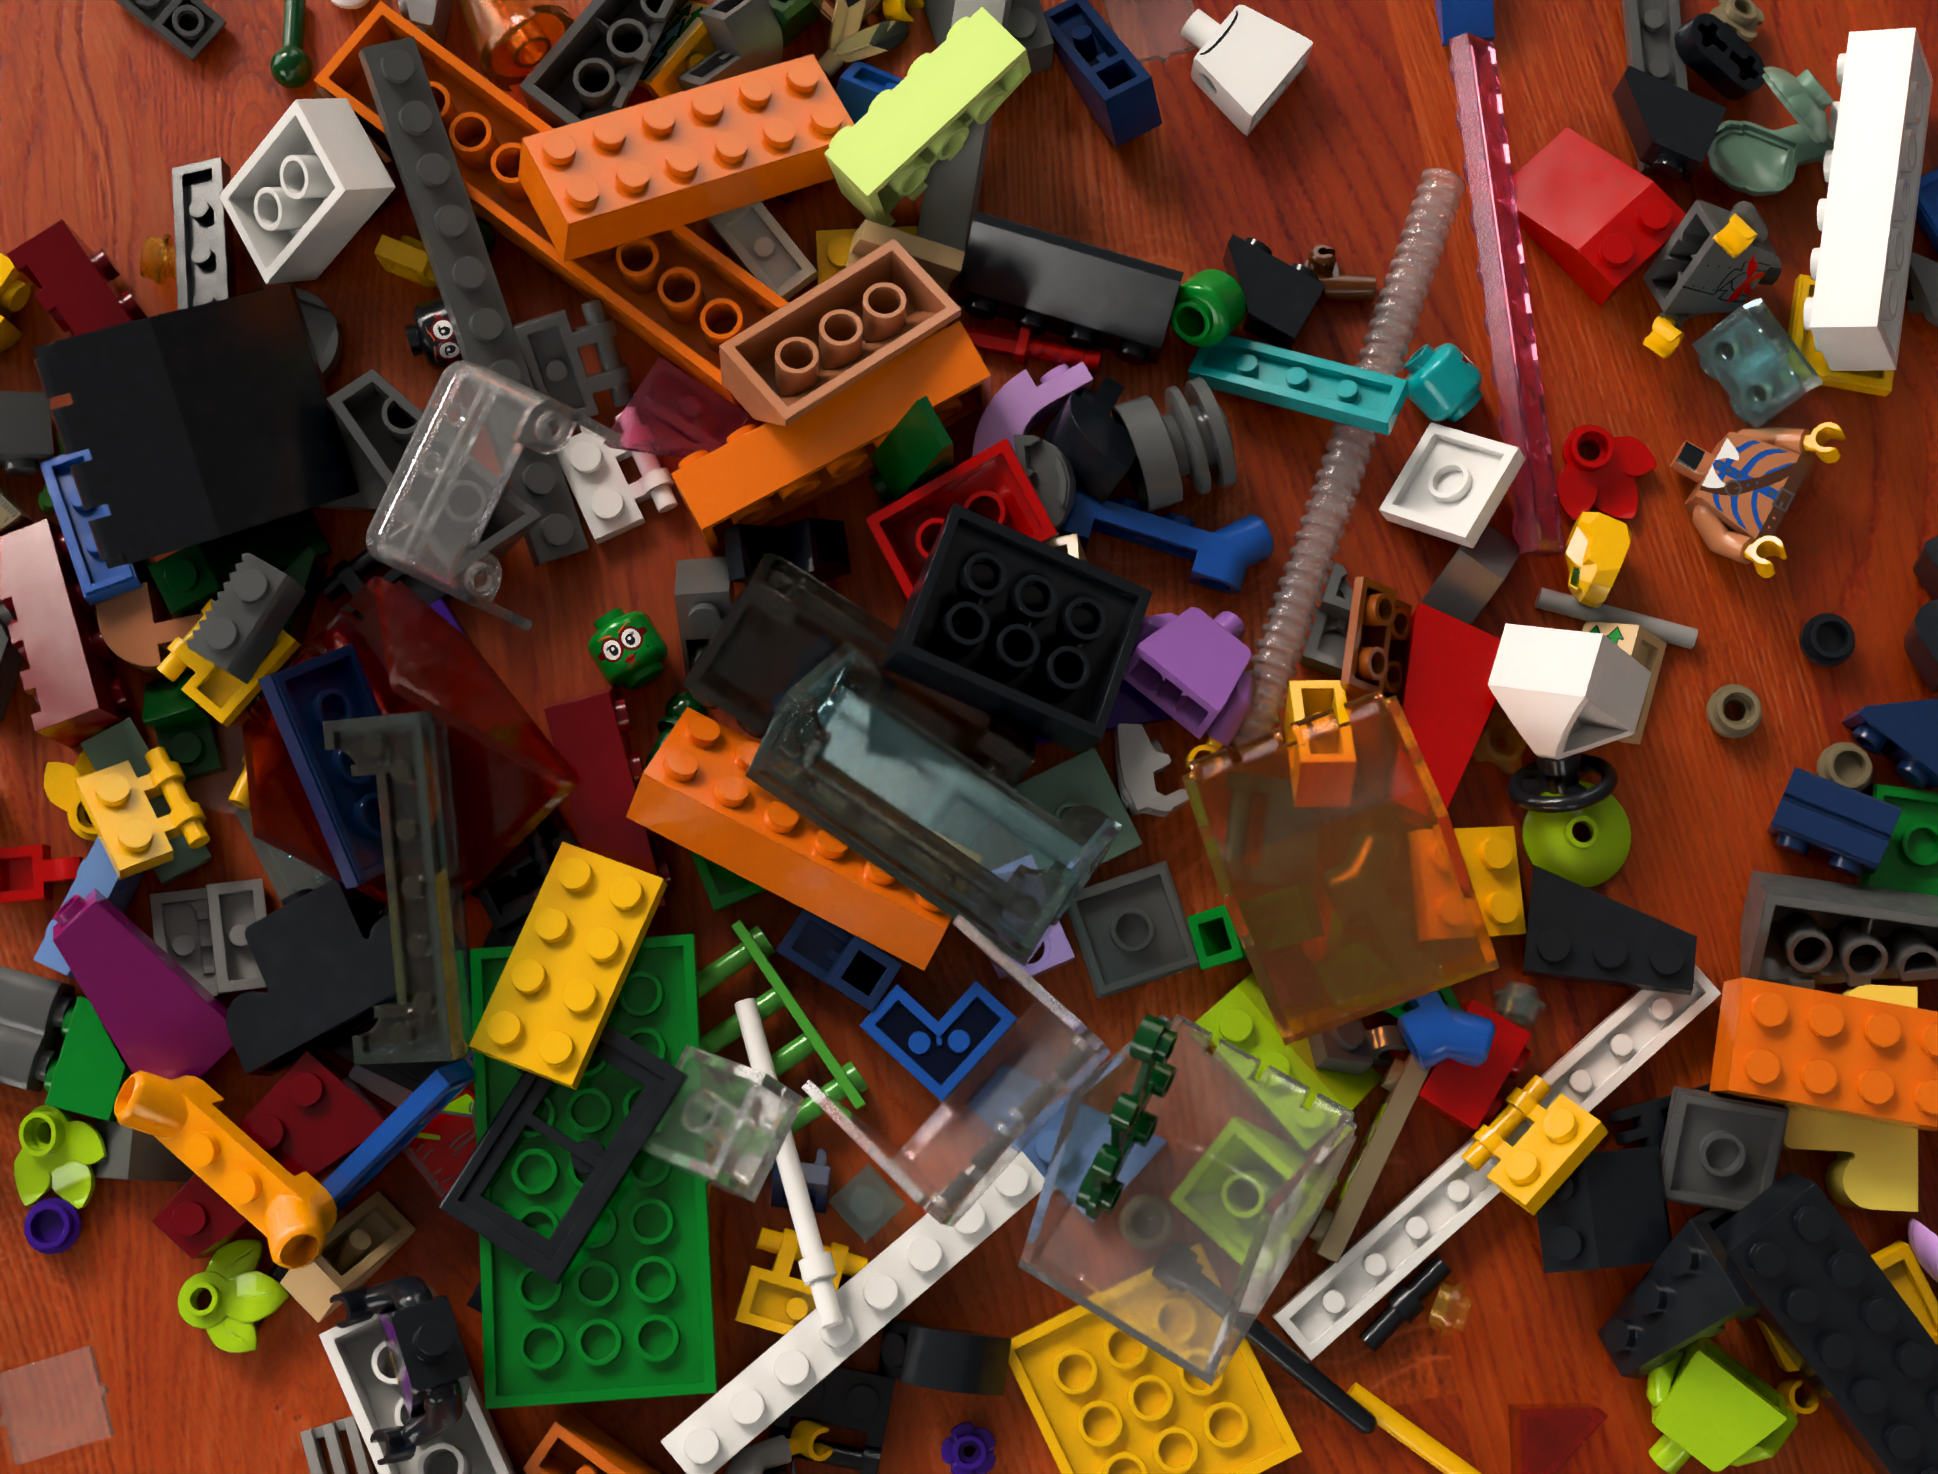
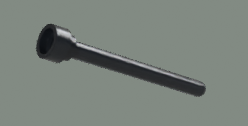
M1181 1241L1175 1243L1164 1254L1152 1273L1154 1279L1169 1291L1177 1289L1182 1294L1188 1291L1361 1434H1371L1375 1431L1377 1420L1370 1411L1202 1274L1203 1267L1197 1263L1198 1255Z

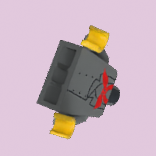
M1696 200L1643 276V280L1662 309L1652 324L1653 331L1645 338L1643 345L1661 358L1667 359L1681 343L1684 333L1680 329L1686 320L1706 313L1734 312L1743 305L1757 284L1770 286L1778 280L1782 269L1780 258L1776 255L1775 249L1767 239L1769 231L1767 224L1752 203L1746 201L1738 202L1729 211L1713 204Z

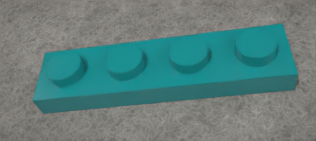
M1227 335L1217 345L1205 348L1199 347L1188 370L1190 380L1201 377L1206 381L1209 388L1385 435H1390L1409 393L1408 381L1405 379L1232 335Z

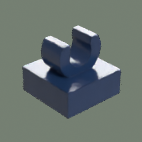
M818 1149L816 1161L813 1164L800 1163L814 1212L826 1214L831 1166H826L827 1155L825 1150ZM775 1159L772 1175L771 1206L789 1208Z

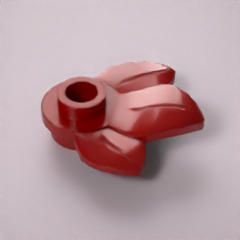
M1592 424L1581 425L1567 435L1562 445V457L1565 467L1556 480V494L1559 504L1564 513L1573 521H1576L1582 512H1588L1592 506L1597 511L1614 519L1631 520L1636 515L1638 506V491L1635 478L1651 472L1657 467V462L1647 446L1634 437H1612L1608 431L1600 426ZM1580 446H1592L1596 451V459H1584L1579 451Z

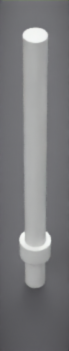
M743 999L736 1002L734 1006L803 1259L798 1261L802 1280L805 1286L811 1287L821 1327H834L844 1322L832 1280L837 1277L831 1252H825L756 999Z

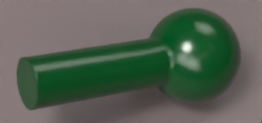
M284 0L282 48L274 53L270 62L271 74L275 81L281 86L290 89L304 86L310 80L313 72L312 61L303 50L306 0Z

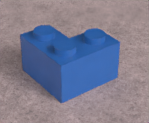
M975 981L938 1022L897 984L859 1026L943 1103L1016 1023L1018 1018L979 982Z

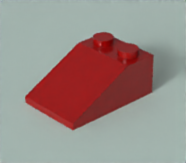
M1569 127L1564 129L1495 191L1491 197L1600 308L1658 256L1686 215L1653 180Z
M1007 438L865 518L908 600L953 503L1045 544L1059 535Z

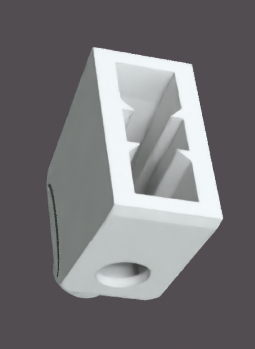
M1245 5L1236 6L1221 25L1202 10L1197 9L1189 17L1180 33L1181 36L1200 49L1193 60L1190 75L1192 80L1246 136L1249 135L1307 65L1313 47V42L1307 37Z

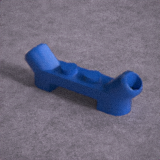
M1077 486L1075 504L1066 522L1057 530L1059 535L1056 536L1078 534L1083 550H1086L1091 533L1095 531L1194 562L1188 578L1189 583L1228 594L1241 593L1247 569L1271 557L1274 549V540L1266 523L1260 516L1252 513L1211 533L1195 528V522L1192 519L1180 514L1165 513L1163 517L1144 512L1142 504L1125 497H1114L1113 501L1105 500L1104 503H1101Z
M1364 831L1353 836L1344 863L1321 873L1320 879L1344 928L1365 919L1413 1010L1401 1015L1396 1026L1415 1061L1423 1071L1447 1059L1473 1067L1486 1063L1496 1031L1492 1020L1443 1003L1437 992V989L1443 987V984L1434 964L1429 957L1420 960L1410 940L1416 938V934L1408 916L1402 908L1393 910L1386 897L1399 856L1398 847L1392 839L1373 832Z

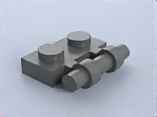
M602 299L591 300L581 305L587 324L576 329H572L566 309L514 325V330L548 429L599 414L594 393L609 389L614 407L627 405L634 401L629 381L633 377L628 363H622L614 339L618 331L612 317L607 318ZM594 343L602 370L587 375L579 347Z

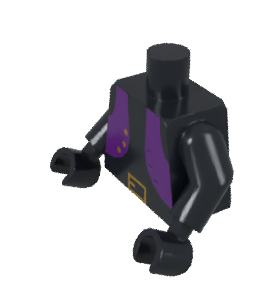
M404 1276L371 1286L368 1289L359 1286L335 1294L330 1298V1303L340 1300L345 1305L347 1311L346 1320L336 1323V1326L339 1328H346L367 1321L374 1314H378L409 1418L403 1426L378 1429L372 1433L370 1437L371 1443L386 1442V1454L383 1459L377 1461L378 1465L411 1460L415 1455L416 1446L425 1444L454 1426L462 1417L463 1403L467 1401L471 1380L470 1367L447 1295L433 1297L431 1291L421 1278Z

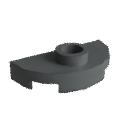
M1014 435L1016 455L1055 528L1058 530L1066 522L1075 504L1076 479L1072 466L1056 445L1034 435Z

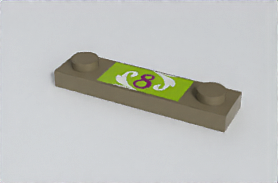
M1411 1052L1405 1053L1402 1060L1397 1057L1391 1060L1380 1084L1381 1087L1387 1089V1092L1338 1191L1335 1201L1330 1210L1325 1207L1320 1209L1311 1226L1308 1237L1315 1240L1311 1252L1331 1262H1339L1430 1069L1423 1071L1419 1067Z

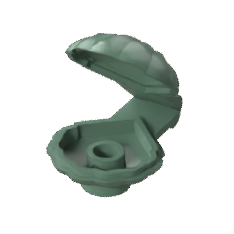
M1772 66L1763 68L1765 73L1762 77L1798 124L1773 131L1745 120L1741 122L1728 120L1721 123L1718 127L1706 157L1713 175L1721 182H1724L1731 190L1746 193L1753 197L1780 194L1787 186L1792 184L1796 167L1815 161L1824 162L1826 150L1834 149L1835 135L1832 134L1829 128V120L1824 110L1834 100L1808 68L1797 77L1782 68Z

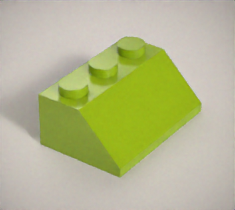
M1254 969L1190 1026L1288 1139L1302 1151H1308L1342 1121L1379 1083L1382 1077L1372 1066L1361 1075L1316 1069L1303 1020L1315 1009H1322L1314 1001L1278 1010Z

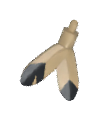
M837 0L828 40L829 49L819 59L818 63L827 78L831 79L844 62L861 60L898 46L909 33L908 25L901 21L889 20L859 31L866 0Z

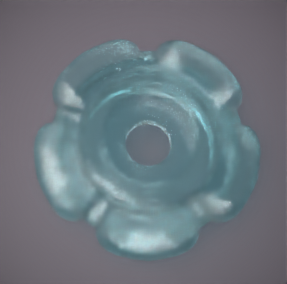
M1506 982L1505 989L1495 990L1492 994V998L1496 1000L1493 1011L1509 1021L1521 1025H1536L1539 1011H1545L1546 1004L1537 998L1539 991L1536 988L1518 982Z

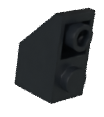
M1233 234L1227 244L1223 262L1226 273L1234 277L1239 283L1246 298V314L1241 323L1244 330L1273 346L1291 350L1318 305L1326 285L1318 281V276L1308 267L1298 263L1289 265L1272 256L1271 249L1259 240L1249 237L1243 240Z

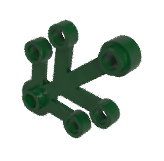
M1147 1014L1143 1018L1130 1047V1056L1142 1061V1065L1131 1095L1122 1092L1111 1111L1108 1122L1111 1125V1145L1104 1143L1101 1146L1092 1166L1083 1179L1076 1197V1205L1086 1209V1216L1094 1220L1099 1217L1102 1211L1111 1214L1117 1205L1124 1187V1183L1118 1181L1117 1177L1135 1143L1143 1147L1148 1145L1158 1124L1159 1116L1146 1111L1145 1108L1153 1094L1161 1098L1166 1096L1176 1075L1177 1068L1168 1064L1167 1061L1175 1048L1178 1033L1170 1030V1023L1151 1014Z

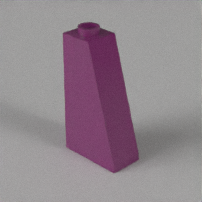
M96 888L84 899L79 894L74 895L56 912L53 919L58 923L53 927V941L133 1074L143 1070L170 1080L185 1075L200 1078L234 1046L226 1026L228 1009Z

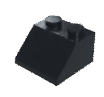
M1658 1145L1591 1152L1538 1210L1537 1220L1545 1273L1655 1262L1671 1243L1672 1234Z

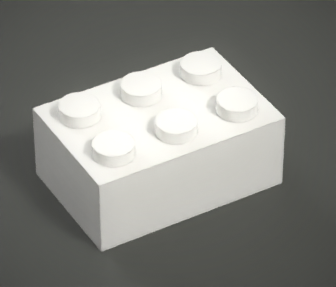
M347 98L296 99L221 192L219 198L265 283L276 284L316 280L396 187Z

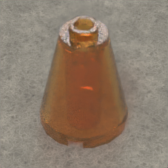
M458 0L481 69L487 79L502 91H512L509 85L522 83L574 23L571 15L554 0Z

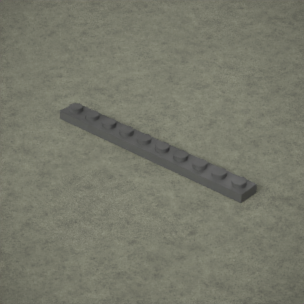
M414 36L362 47L358 55L505 483L509 489L543 516L524 535L534 567L588 550L589 547Z

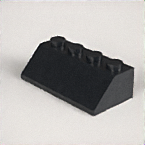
M976 211L957 285V305L964 306V310L968 314L980 319L993 320L995 316L1014 321L1018 329L1021 327L1030 328L1034 335H1043L1045 331L1066 337L1065 341L1072 346L1082 347L1087 350H1094L1098 346L1115 351L1119 359L1130 364L1145 365L1147 361L1158 364L1184 272Z

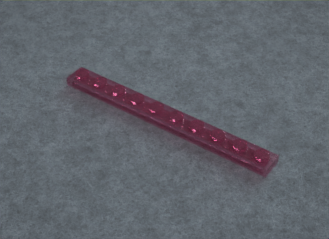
M1465 33L1449 39L1452 57L1449 61V73L1456 86L1459 108L1456 111V124L1463 137L1465 151L1463 174L1470 188L1472 202L1470 225L1477 238L1479 253L1477 276L1484 289L1486 304L1484 327L1491 340L1493 354L1491 378L1498 391L1501 412L1498 417V429L1505 444L1518 447L1526 458L1509 487V491L1512 493L1515 514L1512 522V531L1515 541L1519 545L1520 554L1551 557L1564 554L1565 546L1494 43L1470 33Z

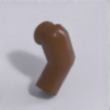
M1317 245L1309 251L1304 266L1311 269L1318 276V281L1326 285L1323 291L1324 297L1329 300H1375V275L1346 274L1336 262L1335 250L1330 246Z

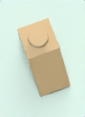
M377 1191L333 1226V1229L326 1234L327 1243L322 1254L312 1264L304 1268L289 1269L280 1284L319 1323L342 1304L340 1300L330 1303V1298L333 1295L363 1286L414 1234L416 1228Z

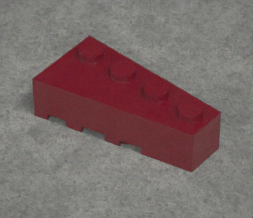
M63 219L7 253L16 269L25 274L40 289L33 294L44 310L52 316L64 332L70 331L71 337L148 317L133 293L128 290L122 294L113 281L121 274L107 253L102 248L93 252Z

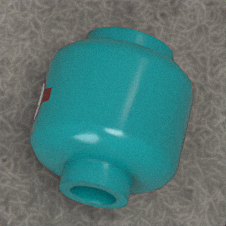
M1452 343L1442 344L1434 350L1428 344H1425L1404 365L1410 372L1405 379L1408 381L1409 393L1407 397L1431 421L1440 422L1448 419L1451 423H1454L1468 413L1483 395V392L1479 389L1482 383L1481 371Z

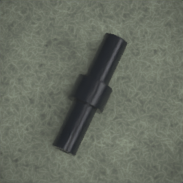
M1435 1256L1406 1287L1400 1284L1385 1300L1389 1305L1361 1333L1359 1338L1371 1350L1376 1352L1405 1321L1411 1324L1425 1309L1422 1303L1452 1272L1450 1268Z

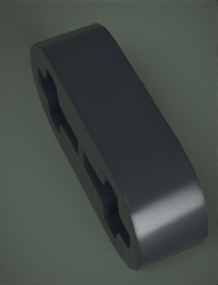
M1699 14L1677 29L1674 40L1675 48L1680 58L1725 98L1735 101L1742 99L1758 90L1764 84L1765 80L1762 75L1765 73L1763 69L1765 65L1762 58L1713 14Z

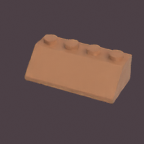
M894 238L719 345L722 384L754 420L787 426L960 317L961 308Z

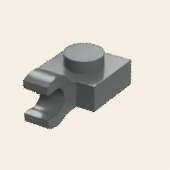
M1315 1009L1303 1020L1316 1069L1361 1075L1372 1064L1377 1066L1389 1065L1391 1062L1389 1050L1405 1051L1408 1048L1397 1026L1386 1025L1372 1030H1364L1361 1016Z

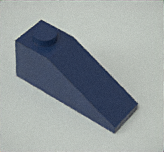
M1067 0L1043 12L1054 42V52L1092 117L1116 147L1162 124L1151 75L1088 0Z

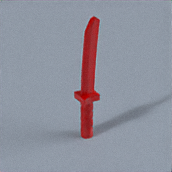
M963 325L976 349L1013 355L1015 362L1026 365L1029 356L1032 359L1036 358L1046 362L1051 361L1060 365L1067 364L1070 367L1083 361L1088 371L1097 373L1101 366L1103 352L1092 349L1087 350L1078 346L1073 347L1063 343L1057 344V342L1045 339L1041 340L1032 337L1030 328L1021 327L1019 334Z

